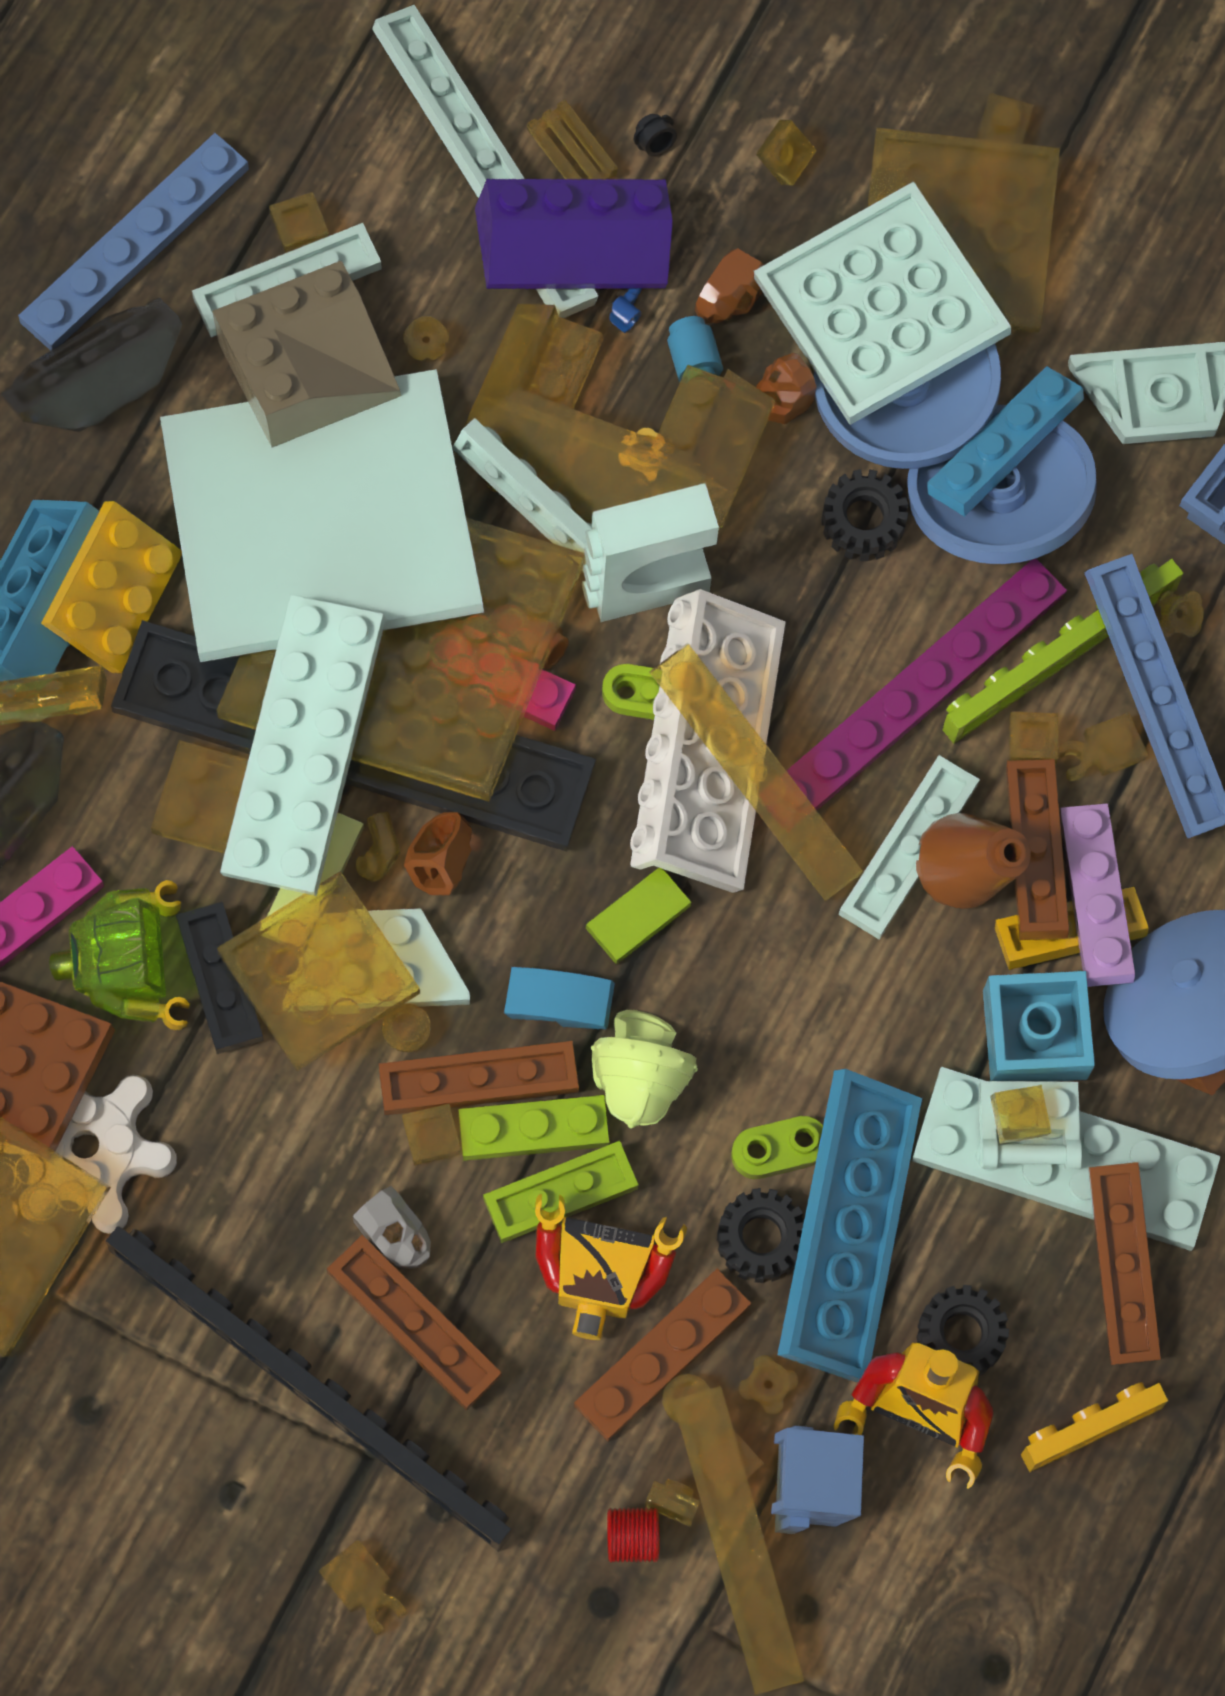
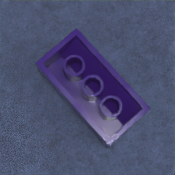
M486 179L475 206L487 289L666 288L668 284L672 234V213L666 180Z

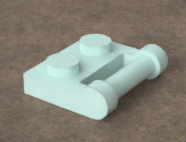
M980 1081L979 1127L982 1169H997L998 1164H1064L1065 1169L1081 1168L1082 1148L1080 1141L1078 1082ZM997 1134H1063V1145L998 1144Z

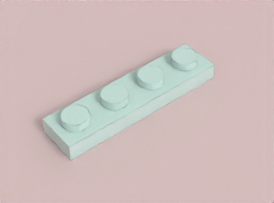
M361 223L192 290V294L210 336L213 337L217 335L213 310L338 261L343 262L353 281L381 270V260L364 224Z
M474 418L462 429L452 449L583 571V565L587 564L584 548L588 547L585 531L591 530L592 524L586 523L572 510L569 501L561 493L552 491L537 477L535 469L527 461L518 459L510 452L493 429L483 426Z
M939 755L842 905L839 915L880 940L919 878L916 871V860H919L921 844H918L922 834L934 821L949 814L961 813L978 786L980 779Z

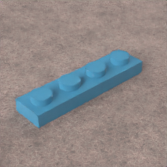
M1046 366L927 482L928 495L965 517L1084 400L1083 387Z

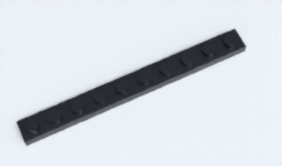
M117 1226L106 1239V1244L112 1254L499 1552L511 1537V1528L505 1524L509 1517L501 1509L488 1500H485L480 1505L466 1494L469 1486L462 1479L447 1469L442 1475L426 1463L430 1456L411 1440L406 1439L403 1444L399 1443L387 1433L390 1425L378 1414L368 1408L363 1414L348 1403L351 1395L339 1384L329 1378L323 1384L308 1371L312 1368V1365L304 1357L291 1348H288L284 1354L269 1341L273 1335L260 1323L252 1318L244 1323L230 1312L234 1305L225 1296L213 1288L206 1294L192 1283L196 1276L186 1266L174 1258L169 1263H166L153 1253L157 1246L142 1232L134 1228L129 1234L120 1226Z

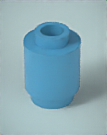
M689 316L675 321L669 327L670 336L667 339V343L679 382L694 389H702L712 385L723 371L722 361L712 328L705 324L704 319L699 316Z

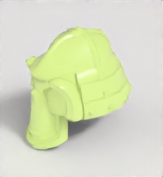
M638 1010L618 1012L614 1020L615 1037L599 1038L591 1046L593 1079L596 1086L600 1090L603 1089L605 1091L606 1104L610 1113L619 1120L624 1121L629 1128L639 1125L656 1124L666 1115L672 1101L677 1099L692 1079L694 1073L698 1071L697 1058L686 1052L671 1048L676 1031L663 1019Z

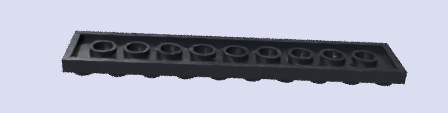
M142 620L111 704L112 712L250 754L274 660L250 653L200 662L195 636ZM368 689L345 784L439 813L459 812L468 822L567 852L595 768L596 759Z

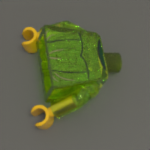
M165 880L156 887L155 892H149L148 888L107 892L85 913L84 918L74 921L70 925V949L50 955L49 966L53 978L56 981L73 978V986L76 991L89 996L95 1007L120 1018L155 1022L157 1018H162L164 1024L172 1030L185 1028L189 1022L174 1020L169 1014V1009L172 1007L189 1008V1002L185 998L174 997L167 1004H160L158 999L166 997L160 915L165 917L176 915L180 911L182 904L181 901L166 902L161 899V896L177 893L178 886L173 881Z

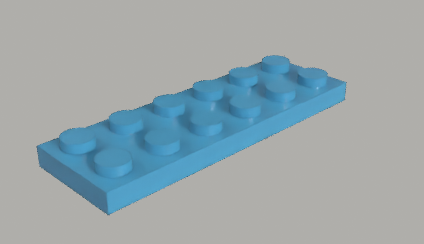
M848 1069L834 1070L778 1356L854 1382H859L871 1362L922 1098Z

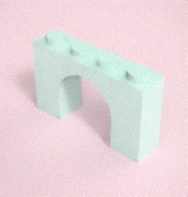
M705 483L593 512L592 528L585 531L588 547L584 548L587 564L583 565L586 581H582V588L588 608H597L601 622L673 604L676 598L699 589L710 592L711 574L702 548L717 543L719 526Z

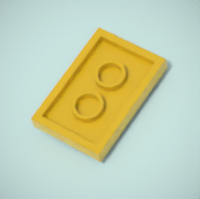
M105 501L41 624L109 672L122 673L142 620L148 622L182 556V550L115 501Z

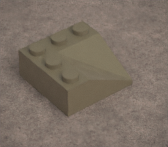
M342 261L212 311L218 343L271 447L401 396L399 386L360 294Z

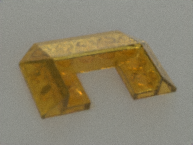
M518 304L464 427L475 418L483 426L493 429L502 439L503 445L518 459L527 461L535 469L537 477L552 491L561 493L569 501L572 510L586 523L592 524V514L594 511L705 483L719 529H721L774 407L775 399L727 369L723 378L687 365L655 440L573 409L603 342L602 333L559 317L555 305ZM485 480L489 490L499 493Z

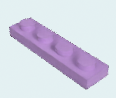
M1108 804L1060 808L1061 833L1082 969L1086 971L1087 987L1134 983L1135 970Z

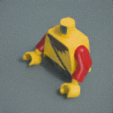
M542 1194L537 1196L535 1202L536 1217L540 1221L537 1225L535 1258L546 1287L552 1292L559 1294L558 1304L577 1309L572 1334L584 1339L601 1340L606 1315L626 1318L630 1309L643 1308L666 1284L676 1256L675 1249L681 1245L687 1234V1227L683 1224L678 1237H668L663 1231L667 1217L661 1219L654 1235L564 1217L565 1200L562 1195H559V1208L554 1212H547L542 1209Z
M912 1343L902 1353L896 1352L881 1355L871 1360L852 1392L854 1400L845 1401L839 1406L834 1430L836 1431L839 1428V1424L842 1421L852 1420L856 1423L852 1434L862 1435L867 1417L866 1407L869 1406L872 1407V1411L958 1448L960 1445L963 1450L955 1455L946 1471V1478L948 1482H951L957 1468L963 1469L970 1476L967 1484L969 1489L973 1486L982 1469V1462L977 1456V1452H982L993 1418V1407L983 1390L977 1387L979 1371L975 1367L959 1361L948 1350L936 1351L923 1344Z

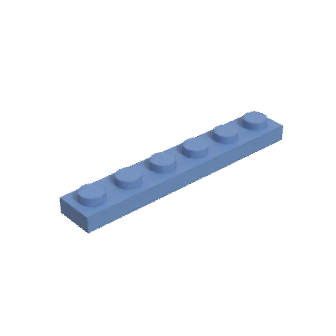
M214 133L18 315L20 323L50 351L54 352L249 170L248 161Z
M1133 554L1084 572L1187 839L1225 825V791Z

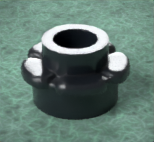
M649 114L643 117L638 122L633 141L638 145L639 150H645L649 156H658L668 151L677 139V132L672 127L674 124L673 119L666 114L662 115V117L658 114Z

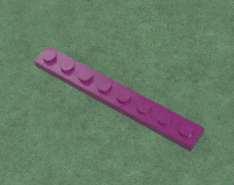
M1036 558L1032 559L758 795L757 801L791 834L1062 600L1067 590Z

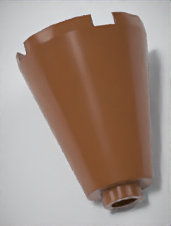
M949 814L934 821L922 834L918 844H921L919 860H916V871L923 888L936 902L960 909L974 908L989 901L1026 870L1030 862L1031 850L1027 839L1014 829L972 814Z

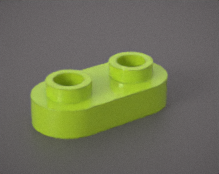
M621 664L613 667L608 671L603 680L602 696L605 704L613 712L621 715L654 720L653 703L659 693L662 670L632 664ZM621 687H630L635 694L630 698H622L618 695L617 691Z
M798 1116L746 1129L737 1136L733 1143L731 1152L732 1163L742 1176L749 1179H763L814 1166L816 1164L823 1125L812 1117ZM802 1132L807 1133L812 1137L813 1143L808 1147L799 1146L795 1141V1136ZM753 1144H759L764 1147L766 1154L762 1158L756 1159L749 1155L747 1149Z

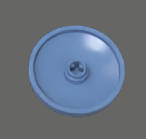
M994 343L851 425L814 371V380L817 387L815 399L820 415L829 431L845 448L855 455L886 467L901 469L927 467L954 457L991 421L997 407L1001 386L999 355Z
M997 405L996 410H995V412H994V414H993L992 419H993L1006 405ZM1063 420L965 517L928 495L927 482L952 458L927 467L909 468L908 472L909 503L914 519L923 533L945 551L979 563H1019L1041 557L1056 550L1068 542L1083 527L1091 514L1096 498V468L1092 453L1080 434Z
M1209 910L1177 918L1144 937L1131 949L1135 970L1134 983L1113 984L1107 987L1103 1011L1109 1036L1121 1055L1132 1066L1146 1074L1165 1079H1192L1225 1069V910Z

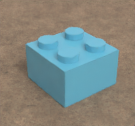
M1086 971L989 976L983 989L990 1081L1053 1082L1087 1080L1095 1064Z

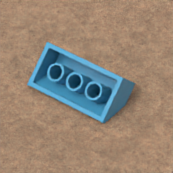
M32 500L0 561V686L17 693L42 695L45 688L53 681L56 667L65 649L70 645L42 625L41 622L99 513L88 502Z

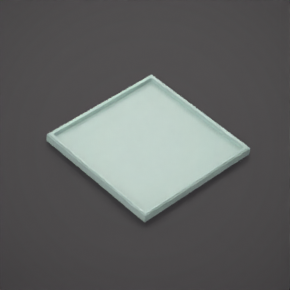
M437 369L394 376L401 392L400 397L275 447H271L249 402L160 417L200 662L277 649L290 594L383 613L386 618L383 630L484 613Z

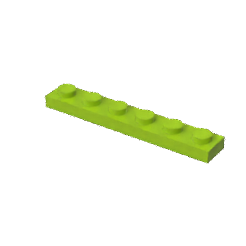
M1173 559L1161 567H1158L1155 563L1151 564L1140 572L1152 606L1174 592L1180 583L1183 572ZM1099 609L1086 619L1082 615L1071 619L1060 629L1059 633L1061 636L1047 645L1044 641H1040L1032 646L1022 656L1024 662L1011 671L1007 667L996 671L985 681L984 685L986 688L972 697L969 693H965L952 702L946 709L949 714L946 716L942 729L951 742L955 744L1109 637Z

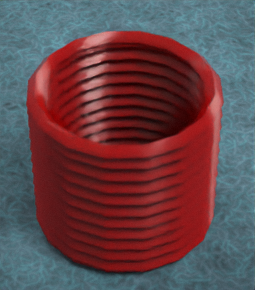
M620 1507L618 1509H608L607 1541L608 1560L610 1563L615 1561L617 1563L620 1561L622 1563L624 1561L627 1563L629 1561L631 1563L633 1561L636 1563L644 1561L646 1563L647 1560L649 1562H657L659 1560V1512L656 1507L654 1509L652 1507L650 1509L647 1507L645 1509L643 1507L641 1509L638 1507L636 1509L634 1507L632 1509L629 1507L627 1509H621Z

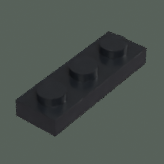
M223 902L177 914V923L216 1054L264 1041Z

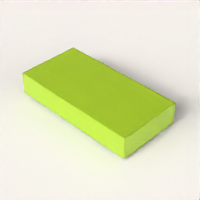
M658 868L588 922L586 930L617 965L690 908L691 901L664 869Z

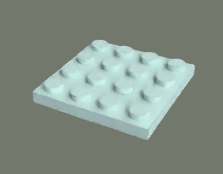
M914 182L754 271L755 281L850 425L1011 334V325Z

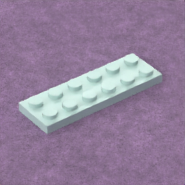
M290 594L220 870L223 876L317 896L386 620L383 613Z
M944 1067L940 1068L913 1153L912 1162L1093 1220L1088 1167L1138 1162L1147 1237L1189 1251L1193 1250L1221 1156L1079 1111L1082 1148L1080 1169H1065L1064 1164H998L997 1169H982L980 1162L979 1084L980 1081L985 1080ZM997 1134L998 1144L1063 1145V1134Z

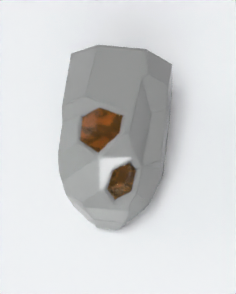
M392 1186L381 1190L354 1214V1224L364 1237L393 1266L400 1269L419 1268L429 1259L431 1241L426 1229Z

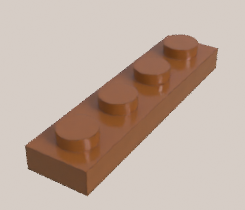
M1055 759L1007 761L1006 778L1010 828L1020 832L1027 839L1031 850L1028 867L1015 878L1019 940L1067 939L1069 923Z
M573 1041L379 1063L384 1115L578 1093L579 1090Z
M1139 1163L1088 1167L1110 1364L1161 1360Z
M363 1235L327 1268V1273L466 1411L502 1377V1372Z
M717 1268L574 1402V1407L609 1441L751 1307V1302Z

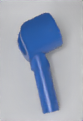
M629 288L628 292L624 296L618 297L612 305L609 320L624 333H627L641 316L642 312L633 304L642 288Z

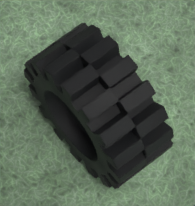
M861 469L854 470L852 478H848L846 474L839 477L837 485H831L828 495L825 497L821 517V526H825L823 534L826 540L830 538L833 540L831 547L836 552L842 547L846 550L844 557L851 560L854 553L861 554L860 561H868L871 554L875 555L876 560L884 557L885 550L888 549L891 553L896 548L898 540L901 541L908 517L907 498L901 497L903 489L899 484L894 487L891 486L892 478L887 474L884 475L882 480L876 478L877 470L869 469L868 476H862ZM861 500L871 501L880 508L883 520L874 529L860 530L854 527L847 518V509L850 505Z
M761 1188L752 1189L751 1194L745 1195L743 1192L736 1196V1200L733 1203L730 1202L726 1206L724 1214L721 1216L717 1231L720 1257L724 1256L727 1268L730 1271L733 1269L738 1271V1277L744 1280L747 1277L755 1278L754 1283H763L764 1279L771 1278V1282L779 1280L782 1274H789L796 1264L804 1224L802 1220L803 1212L799 1206L795 1208L791 1204L793 1199L785 1195L784 1198L778 1196L777 1190L769 1188V1192L764 1193L761 1192ZM756 1218H766L773 1221L781 1233V1242L778 1247L768 1253H757L749 1249L743 1239V1229L748 1222Z
M963 1285L961 1289H955V1286L948 1287L945 1292L941 1294L938 1292L933 1296L929 1304L926 1305L917 1326V1343L936 1351L944 1349L952 1352L959 1361L975 1367L979 1371L978 1376H981L991 1366L993 1367L1006 1347L1005 1344L1009 1337V1329H1006L1008 1321L1006 1312L1001 1313L999 1309L1000 1302L996 1298L993 1300L989 1299L986 1296L988 1292L982 1288L977 1292L971 1290L972 1285ZM958 1314L974 1318L981 1328L980 1343L973 1349L965 1351L955 1349L949 1345L944 1336V1325L949 1318Z

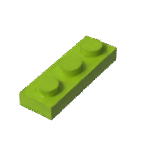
M604 1095L458 1109L463 1161L602 1148L609 1145Z
M617 1141L483 1194V1199L500 1241L504 1243L537 1230V1225L540 1221L536 1217L535 1202L540 1194H542V1209L547 1212H554L559 1208V1195H562L565 1200L564 1217H570L635 1191L639 1185L620 1141Z

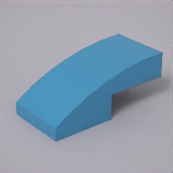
M512 967L504 1014L511 1019L556 1021L562 1027L607 1029L615 983L612 980L576 973Z

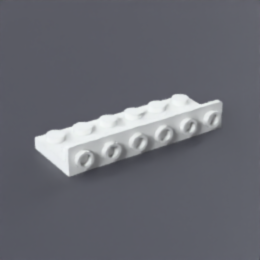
M699 589L676 598L668 613L667 620L670 627L667 645L660 660L662 675L659 693L653 703L655 718L652 736L648 741L645 751L647 766L644 783L638 794L640 809L637 827L631 837L632 857L630 865L637 869L656 866L734 893L744 889L786 621Z

